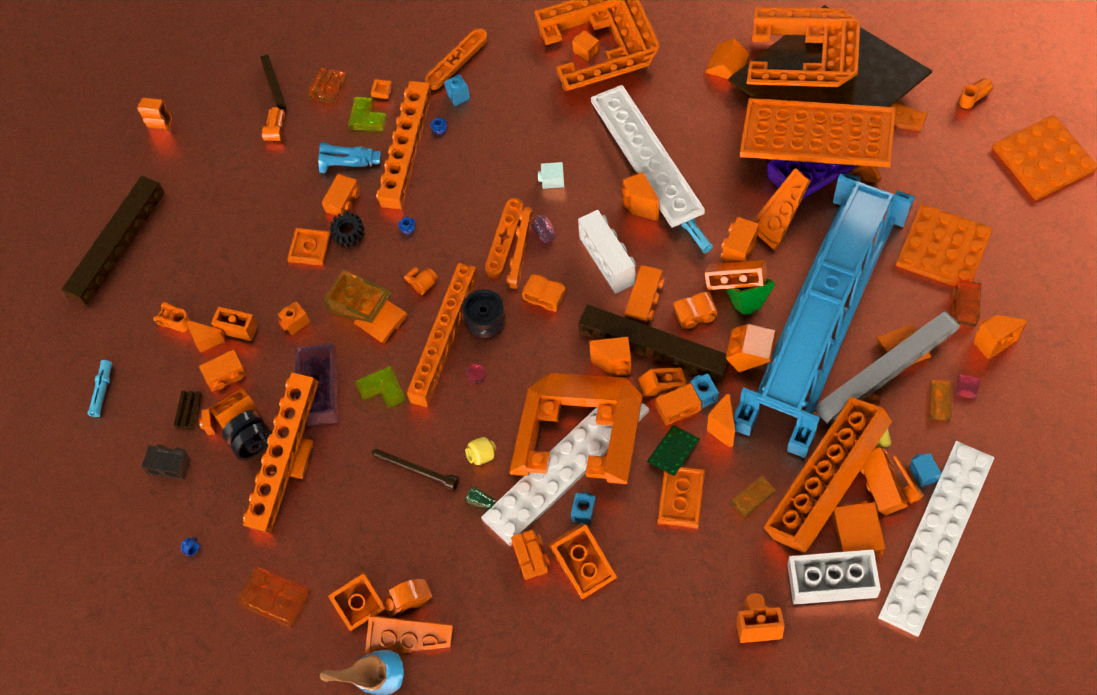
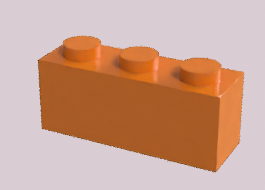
M765 260L709 264L705 271L707 290L764 286L767 279Z
M644 265L640 266L625 311V318L644 325H648L649 320H653L655 313L653 307L654 304H658L660 294H658L659 288L663 289L665 283L663 270Z
M881 447L874 449L862 466L861 472L863 475H866V486L868 491L874 496L875 500L873 502H875L877 512L887 516L908 507V503L888 452Z

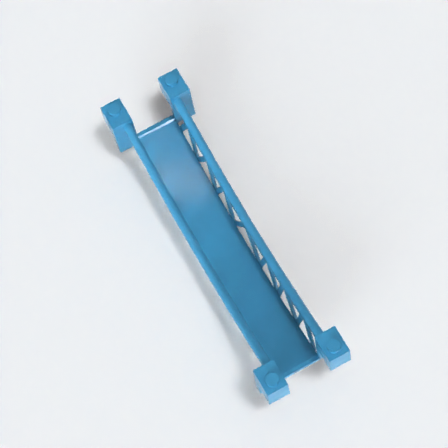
M848 173L840 174L838 177L833 203L841 206L797 296L773 352L772 361L767 366L757 392L743 387L740 403L733 416L735 431L750 436L756 423L761 404L798 418L789 440L787 451L805 459L815 438L820 417L813 415V412L848 327L893 225L904 227L915 196L898 190L896 194H892L860 183V177ZM886 211H887L886 218H885V222H884L883 217H884V215H885V213H886ZM877 233L875 243L873 244L872 241ZM866 255H867V258H866V261H865V265H864V269H862L861 266H862V264H863V262H864V259H865V257H866ZM855 282L849 306L844 307L849 296V293ZM838 322L835 339H833L831 336ZM825 350H826V354H825V358H824V363H823V368H822V369H818V367H819V365H820V362H821V360H822V358H823V355H824V353H825ZM811 384H812V389H811V394H810L809 401H805V399H806V397H807V394H808V392H809V389H810V387H811ZM802 406L806 407L805 411L801 410Z

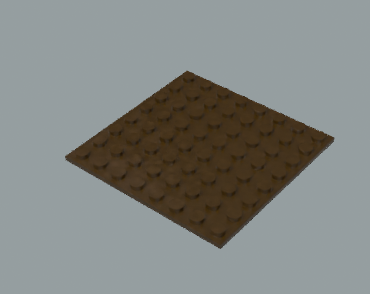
M860 27L858 74L839 87L747 84L749 63L728 78V81L755 99L891 107L928 77L932 70ZM785 35L752 61L768 62L767 69L803 70V63H822L823 43H805L806 35Z

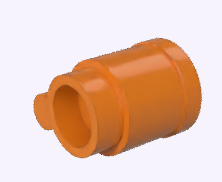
M413 267L404 276V280L410 283L421 295L425 294L438 279L436 273L430 268L419 273V270Z

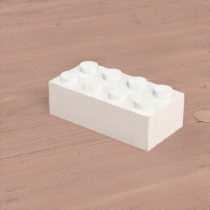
M596 210L579 218L580 240L614 293L617 294L633 286L636 276L635 260L633 257L628 256L625 245L618 241L615 230L610 229L608 226L609 223L606 216L601 215L599 210Z
M874 550L789 556L787 567L793 605L877 598L881 591Z

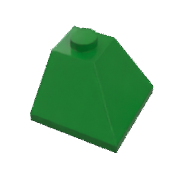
M767 278L764 286L726 289L734 308L747 315L761 309L775 283Z

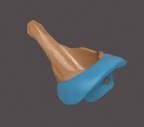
M377 650L363 656L353 666L345 670L331 671L326 669L321 671L319 675L320 679L324 682L335 680L353 683L366 693L388 695L393 694L401 687L404 669L398 653L391 650Z

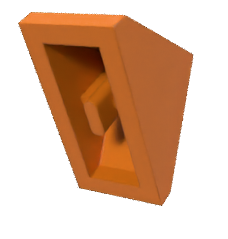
M189 320L186 323L200 353L225 342L227 339L221 329Z

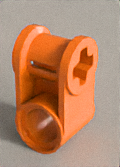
M168 303L161 304L160 312L153 318L157 324L180 332L189 330L186 323L188 320L191 321L185 310Z

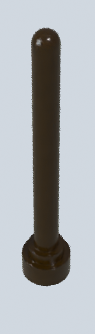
M373 449L372 455L443 483L447 490L454 492L458 487L460 481L458 476L453 474L444 476L381 450Z

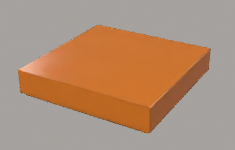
M296 228L287 258L288 262L324 266L332 237L331 231Z

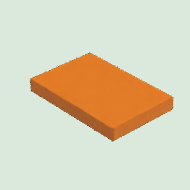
M680 467L675 476L664 471L658 523L698 528L705 469Z

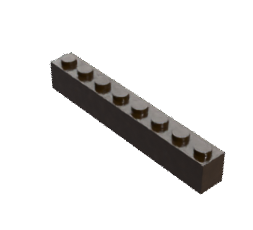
M141 175L63 286L62 291L69 299L85 306L93 299L95 292L104 283L108 273L113 270L115 263L124 254L128 244L133 241L139 228L143 226L148 215L153 212L157 202L162 199L164 191L159 182Z
M588 304L578 323L579 332L586 337L592 336L599 340L628 337L630 350L634 351L637 355H645L656 362L670 364L673 368H682L695 376L709 374L713 382L722 383L730 365V362L726 359V353Z

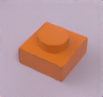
M375 79L371 96L389 99L392 82Z
M209 409L201 410L202 418H199L201 429H204L207 435L216 434L213 414Z

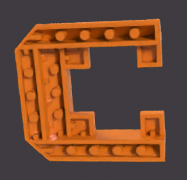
M570 0L534 11L540 36L543 38L545 45L562 41L560 31L591 22L594 31L609 26L618 48L605 52L608 62L576 71L573 62L557 66L556 71L562 83V88L566 91L650 66L660 49L658 39L639 0Z
M755 7L753 41L770 42L771 35H806L805 43H823L822 63H803V70L767 69L768 62L750 61L747 84L839 87L858 74L860 20L845 9Z
M549 373L528 387L509 474L529 476L530 472L547 474L551 458L550 452L535 451L541 420L558 422L561 405L598 407L596 424L612 426L607 457L588 456L586 477L607 479V483L628 484L643 399L642 395L625 377Z

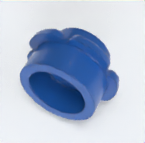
M435 118L430 123L434 133L442 134L446 131L447 121L445 119Z
M404 217L398 223V227L405 234H410L415 230L416 221L413 218Z
M195 537L186 538L181 543V552L188 556H193L200 548V544Z

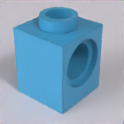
M460 74L444 82L446 93L454 106L470 99L468 85Z
M709 374L698 375L690 381L701 401V408L718 401L719 392ZM702 387H703V388H706V389H708V390H707V391H700L699 388H702Z
M931 453L914 456L909 465L920 488L938 482L942 474Z
M588 492L575 493L571 511V522L592 525L596 507V496ZM581 505L589 506L587 510L579 509Z

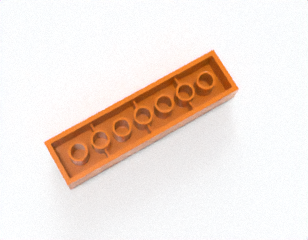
M850 397L765 524L764 529L773 540L804 554L807 552L892 421L884 408Z

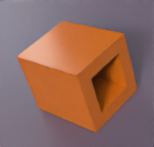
M584 30L579 35H576L572 41L573 52L588 62L600 52L599 40Z

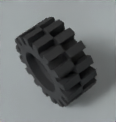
M344 212L343 216L340 213L338 214L339 218L334 217V222L331 221L330 231L336 244L338 243L339 246L344 244L345 247H348V244L353 247L354 242L359 244V239L362 240L363 235H365L361 218L357 214L354 215L353 212H350L349 215L347 212ZM345 226L354 227V230L350 233H341V229Z

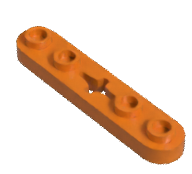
M481 28L471 31L425 76V83H430L431 90L439 89L445 81L453 76L487 42L486 31Z
M518 198L509 199L505 204L485 264L486 274L490 278H499L504 272L516 236V229L520 224V211L524 210L523 202ZM507 231L508 238H506L504 240V243L502 244V237H504Z
M524 207V210H521L519 215L521 225L517 226L516 237L518 239L514 257L510 259L511 273L507 274L506 284H509L511 289H518L533 216V209L529 207Z

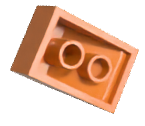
M580 523L548 543L552 553L581 599H584L617 578L586 524Z

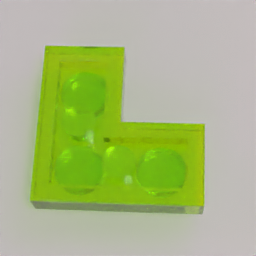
M355 97L348 124L349 129L384 132L387 118L386 113L371 112L372 98Z
M391 366L355 381L363 400L381 393L388 408L405 401Z

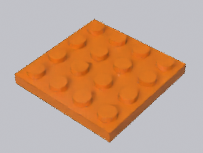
M1055 114L995 142L992 146L1035 201L1097 170L1096 162Z
M921 203L896 266L969 291L993 227Z

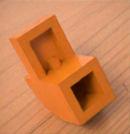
M413 579L400 583L390 589V595L382 600L388 617L397 618L408 608H420L432 598V594L425 579Z

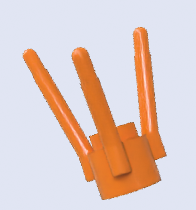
M893 456L909 484L903 489L906 501L914 504L924 497L923 491L918 486L909 466L904 468L898 457Z

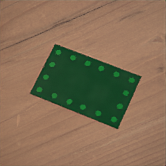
M672 425L647 462L675 476L700 438Z

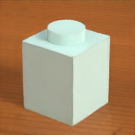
M562 162L541 164V171H538V181L542 182L543 189L564 187Z

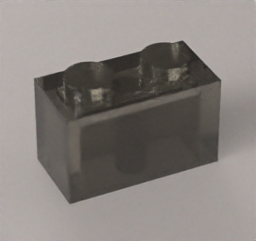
M149 445L141 467L149 475L185 480L191 458L186 450L182 448L169 449L163 445Z

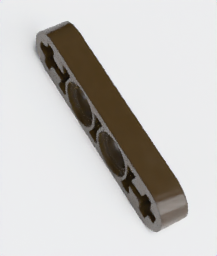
M269 55L261 56L260 59L275 103L279 109L286 108Z

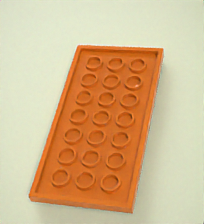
M749 98L740 157L890 168L896 107Z

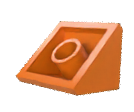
M735 38L719 43L705 72L728 79L746 65L750 53Z
M726 394L708 414L707 431L728 447H733L735 426L730 394Z

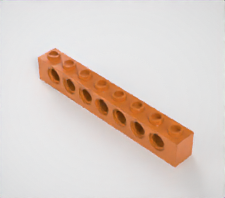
M409 81L408 88L404 90L405 99L400 105L401 114L397 116V128L393 131V143L389 145L388 150L389 158L385 160V173L381 175V187L377 190L376 194L381 207L402 210L432 95L430 83Z
M462 263L457 264L408 388L407 395L410 403L428 407L463 318L462 306L464 300L473 292L478 280L477 270L474 266Z
M291 372L290 377L286 380V391L280 399V410L273 422L274 429L267 440L268 448L261 459L262 467L255 478L256 486L249 497V508L243 515V526L272 534L319 384L313 377ZM301 391V396L295 400L294 395ZM295 410V415L292 418H288L289 412ZM289 429V434L283 438V431ZM283 448L282 455L277 457V450ZM277 467L276 474L271 476V469ZM267 486H270V493L268 495H265V488ZM264 505L265 510L262 514L259 515L258 509L260 506Z

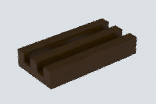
M181 391L174 421L175 428H195L202 397L201 392ZM192 398H195L190 422L187 424Z

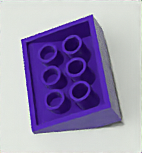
M774 159L768 163V178L780 188L792 171L798 169L811 180L803 196L805 198L837 179L840 174L844 175L859 165Z

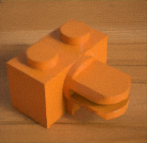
M753 593L748 595L745 601L746 610L738 611L736 626L740 643L782 639L785 625L781 608H767L765 599L761 594Z

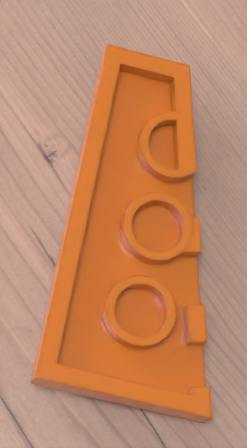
M798 169L792 171L752 221L759 224L758 236L776 251L811 182Z
M370 615L365 655L377 650L408 653L417 650L450 647L453 624Z

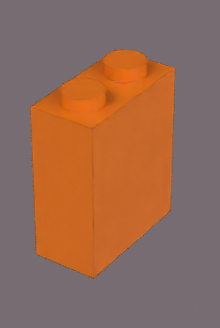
M861 501L856 505H837L831 515L839 552L874 550L875 557L883 556L885 545L875 502Z

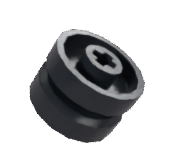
M481 289L472 292L466 297L462 310L469 332L480 338H490L499 334L506 323L504 304L499 294L492 290Z
M251 410L245 411L231 419L224 427L221 437L231 447V450L239 460H248L259 455L268 447L267 440L272 431L264 423L261 416L256 411Z

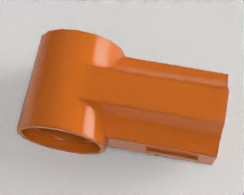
M982 78L972 85L964 86L958 100L959 105L965 109L972 108L976 101L993 91L992 81L989 78Z
M272 107L269 110L267 123L262 128V138L264 141L283 140L284 110L278 107Z

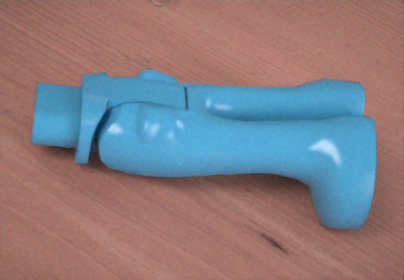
M320 142L319 173H326L329 166L333 165L366 167L368 163L370 166H373V164H380L381 151H373V148H363L362 146L341 147L330 145L327 142Z

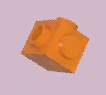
M297 301L290 306L284 307L278 313L281 320L278 322L284 331L288 330L291 335L310 323L306 312Z

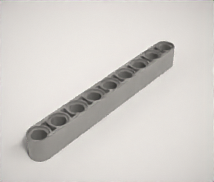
M944 311L819 402L814 410L828 425L833 423L850 397L863 401L959 329L960 324L947 311Z

